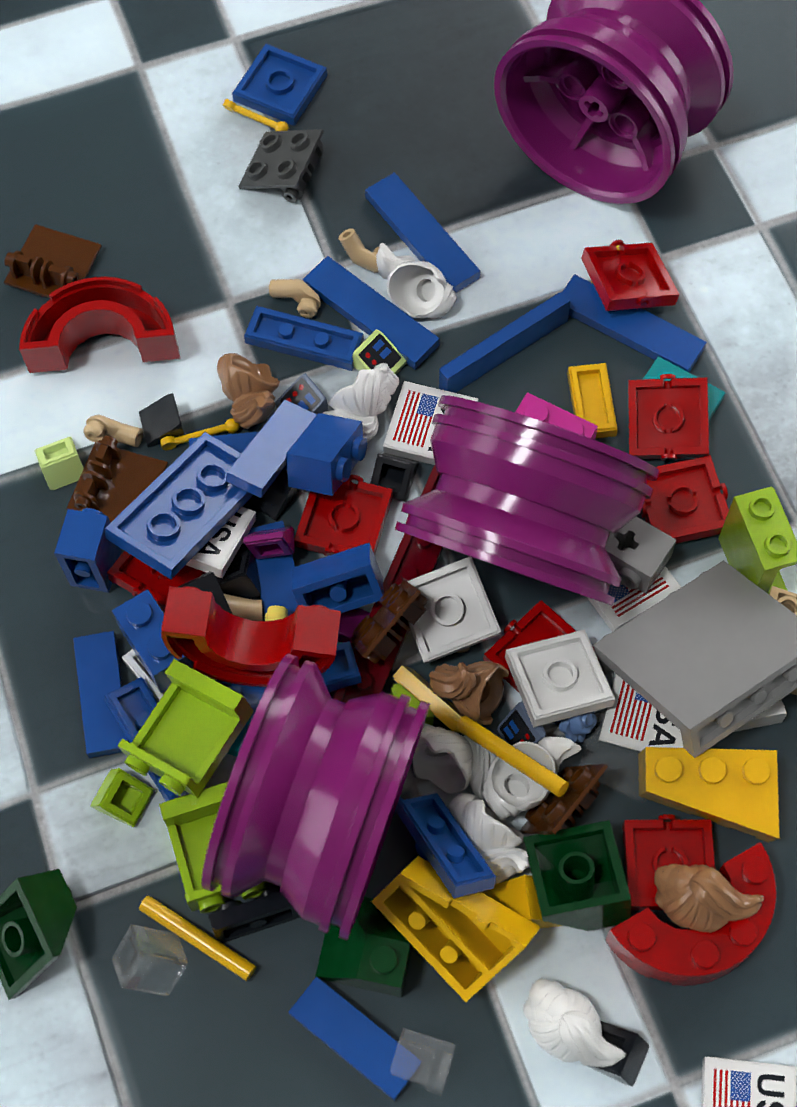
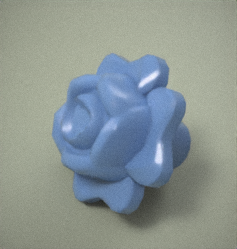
M593 711L553 723L559 725V730L565 734L566 738L574 743H582L585 740L586 734H590L591 729L595 727L597 718Z

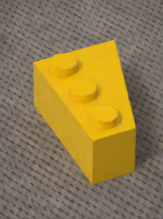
M645 747L638 753L640 797L690 815L693 814L705 819H711V821L716 822L718 825L744 832L768 843L780 839L777 750L708 749L696 758L684 748Z
M419 856L371 901L465 1002L526 948L541 927L482 892L453 898L430 862Z

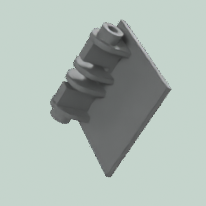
M323 129L265 132L238 186L239 189L281 188L284 192L283 197L285 200L293 203L297 199H301L306 182L310 181L311 174L316 169L315 166L319 157L323 154V143L320 140L324 133Z

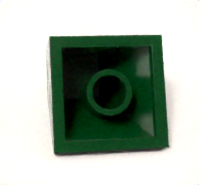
M610 820L558 830L556 834H537L523 837L542 921L591 931L616 926L631 917V897Z
M60 869L16 878L0 895V981L9 1000L20 995L62 953L77 905Z
M364 897L347 941L338 938L340 928L333 925L328 934L325 933L315 978L317 976L324 981L402 998L413 946L371 902L373 899Z

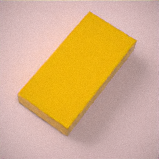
M606 363L569 366L567 376L574 415L598 426L596 438L617 436L618 429Z
M401 665L393 675V680L402 685L420 702L430 703L429 710L452 731L459 732L456 730V725L463 715L459 713L454 704L447 698H441L434 694L430 683L414 669Z

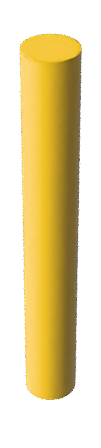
M462 716L457 722L456 730L556 796L561 797L567 791L569 782L468 716Z
M147 895L141 902L139 911L245 981H248L255 972L256 965L151 896Z

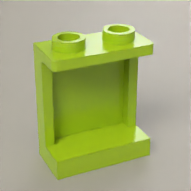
M767 487L735 496L718 538L728 564L768 594L772 586L787 590L779 570L797 564V540L775 489Z
M173 659L165 671V674L172 683L132 743L121 739L117 746L127 756L124 763L136 772L146 776L151 771L160 776L159 783L174 794L181 796L185 790L198 798L254 711L243 695Z
M228 782L203 789L198 798L192 794H187L159 804L163 820L168 828L184 885L186 902L192 912L200 910L202 914L214 912L221 905L225 904V901L231 899L221 894L222 885L220 884L213 892L203 889L201 886L206 852ZM264 881L236 897L242 896L244 900L259 897L262 892L267 890V887L275 884Z

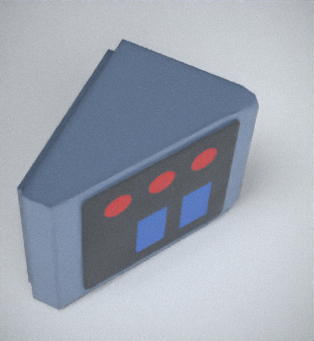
M306 373L301 375L275 402V406L278 408L284 400H287L317 415L318 413L328 411L326 397Z
M523 701L519 702L497 728L501 738L511 745L523 741L538 744L547 735L542 725L533 727Z

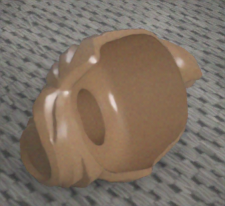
M224 354L220 357L217 364V373L222 384V391L228 399L233 401L230 413L233 416L234 422L238 423L242 428L249 429L264 422L272 413L276 404L272 393L278 388L280 381L272 377L270 366L265 363L253 364L239 354Z
M479 661L467 666L462 662L458 666L444 663L436 666L435 670L430 672V687H432L433 693L438 697L452 699L454 706L461 715L468 716L478 724H491L493 721L491 715L498 708L503 698V678L509 675V671L502 665L490 661Z
M673 863L668 866H661L655 872L654 881L658 889L655 902L660 908L664 909L670 920L681 928H689L700 932H714L727 924L728 921H737L754 915L758 912L764 901L762 895L741 894L734 889L719 871L707 865L687 866Z

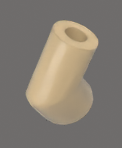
M351 228L342 232L338 239L351 261L356 265L377 273L376 255L379 247L371 252L364 247L354 229Z
M301 279L271 280L269 283V294L272 298H293L298 303V312L305 318L314 317L317 314V309L321 307L319 295Z
M100 414L88 418L83 431L85 437L92 442L102 440L103 436L107 435L115 438L119 443L139 447L143 438V429L118 422Z

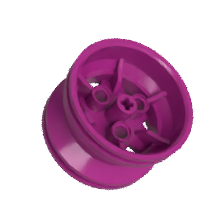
M551 0L546 21L539 23L522 34L500 60L495 72L494 92L498 110L509 133L522 151L546 174L560 184L586 197L614 204H630L652 197L664 186L680 163L687 143V137L693 136L705 129L724 106L733 85V62L723 32L711 13L699 0Z
M442 395L438 406L444 409L445 412L444 414L434 415L432 424L435 427L430 439L437 473L441 474L435 490L403 503L401 512L409 515L405 524L397 521L395 530L613 605L615 597L607 595L610 585L619 587L622 579L605 549L610 533L615 534L641 513L645 499H650L653 489L646 484L647 480H657L660 472L659 469L619 449L558 426L481 402Z
M286 654L274 671L263 693L231 772L206 852L201 879L202 888L213 892L220 884L222 885L221 894L233 899L264 881L281 886L280 891L303 920L319 925L318 930L327 934L332 925L340 928L338 938L347 941L390 827L425 724L430 703L421 701L418 709L409 706L410 696L401 694L399 698L385 692L349 699L347 703L331 698L316 663L307 660L300 668L298 657Z

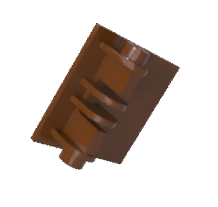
M35 224L21 251L16 250L14 253H7L4 263L5 266L10 268V271L4 280V284L50 298L49 294L56 289L86 278L102 245Z
M105 435L102 440L95 442L66 509L82 511L84 508L96 509L108 516L111 523L166 470L168 462L119 449L117 447L118 441L111 436Z
M405 580L400 585L396 583L391 585L379 601L382 607L372 618L367 615L362 619L353 631V635L356 638L351 644L365 659L367 657L374 664H377L380 659L385 661L397 646L386 635L387 632L400 642L403 639L391 629L396 622L408 632L411 630L399 618L403 616L414 625L423 613L427 611L424 606L429 600L417 588Z
M606 764L563 768L557 775L569 782L565 794L558 797L550 792L544 802L533 809H529L525 815L528 821L521 828L520 832L522 834H556L558 830L567 829V826L574 827L576 821L571 814L581 818L584 815V811L598 797V788L601 786L598 779L608 766Z

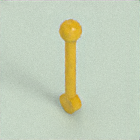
M225 99L222 104L227 110L240 113L274 128L275 131L289 130L286 122L273 121L241 107L229 99Z
M230 418L225 424L178 437H163L160 440V444L163 450L168 451L174 449L178 444L189 442V438L200 437L204 432L209 435L226 431L235 433L239 430L240 426L234 422L233 418Z

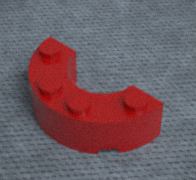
M116 277L85 278L66 284L50 293V299L39 310L34 308L24 324L19 344V351L29 373L67 370L69 358L76 347L88 338L101 334H115L131 340L139 349L143 362L181 359L173 324L163 303L157 297L154 298L145 292L141 285Z
M169 586L161 637L166 648L176 659H182V655L194 662V670L206 676L234 684L267 687L274 671L286 654L298 657L300 668L307 660L316 663L321 674L332 665L336 656L341 611L331 610L322 605H298L294 613L283 619L252 621L223 610L215 602L213 592L202 591L192 586L182 588Z
M759 842L723 863L719 869L724 878L741 894L762 895L764 897L762 906L754 915L737 921H728L727 924L714 932H700L690 929H677L660 921L649 908H646L611 928L605 939L606 943L621 961L637 973L647 978L652 977L660 981L672 983V985H699L727 975L745 961L755 950L767 933L773 918L776 904L775 875L771 861L762 843Z

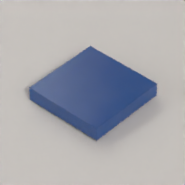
M265 44L232 92L233 102L295 126L326 79L327 67Z

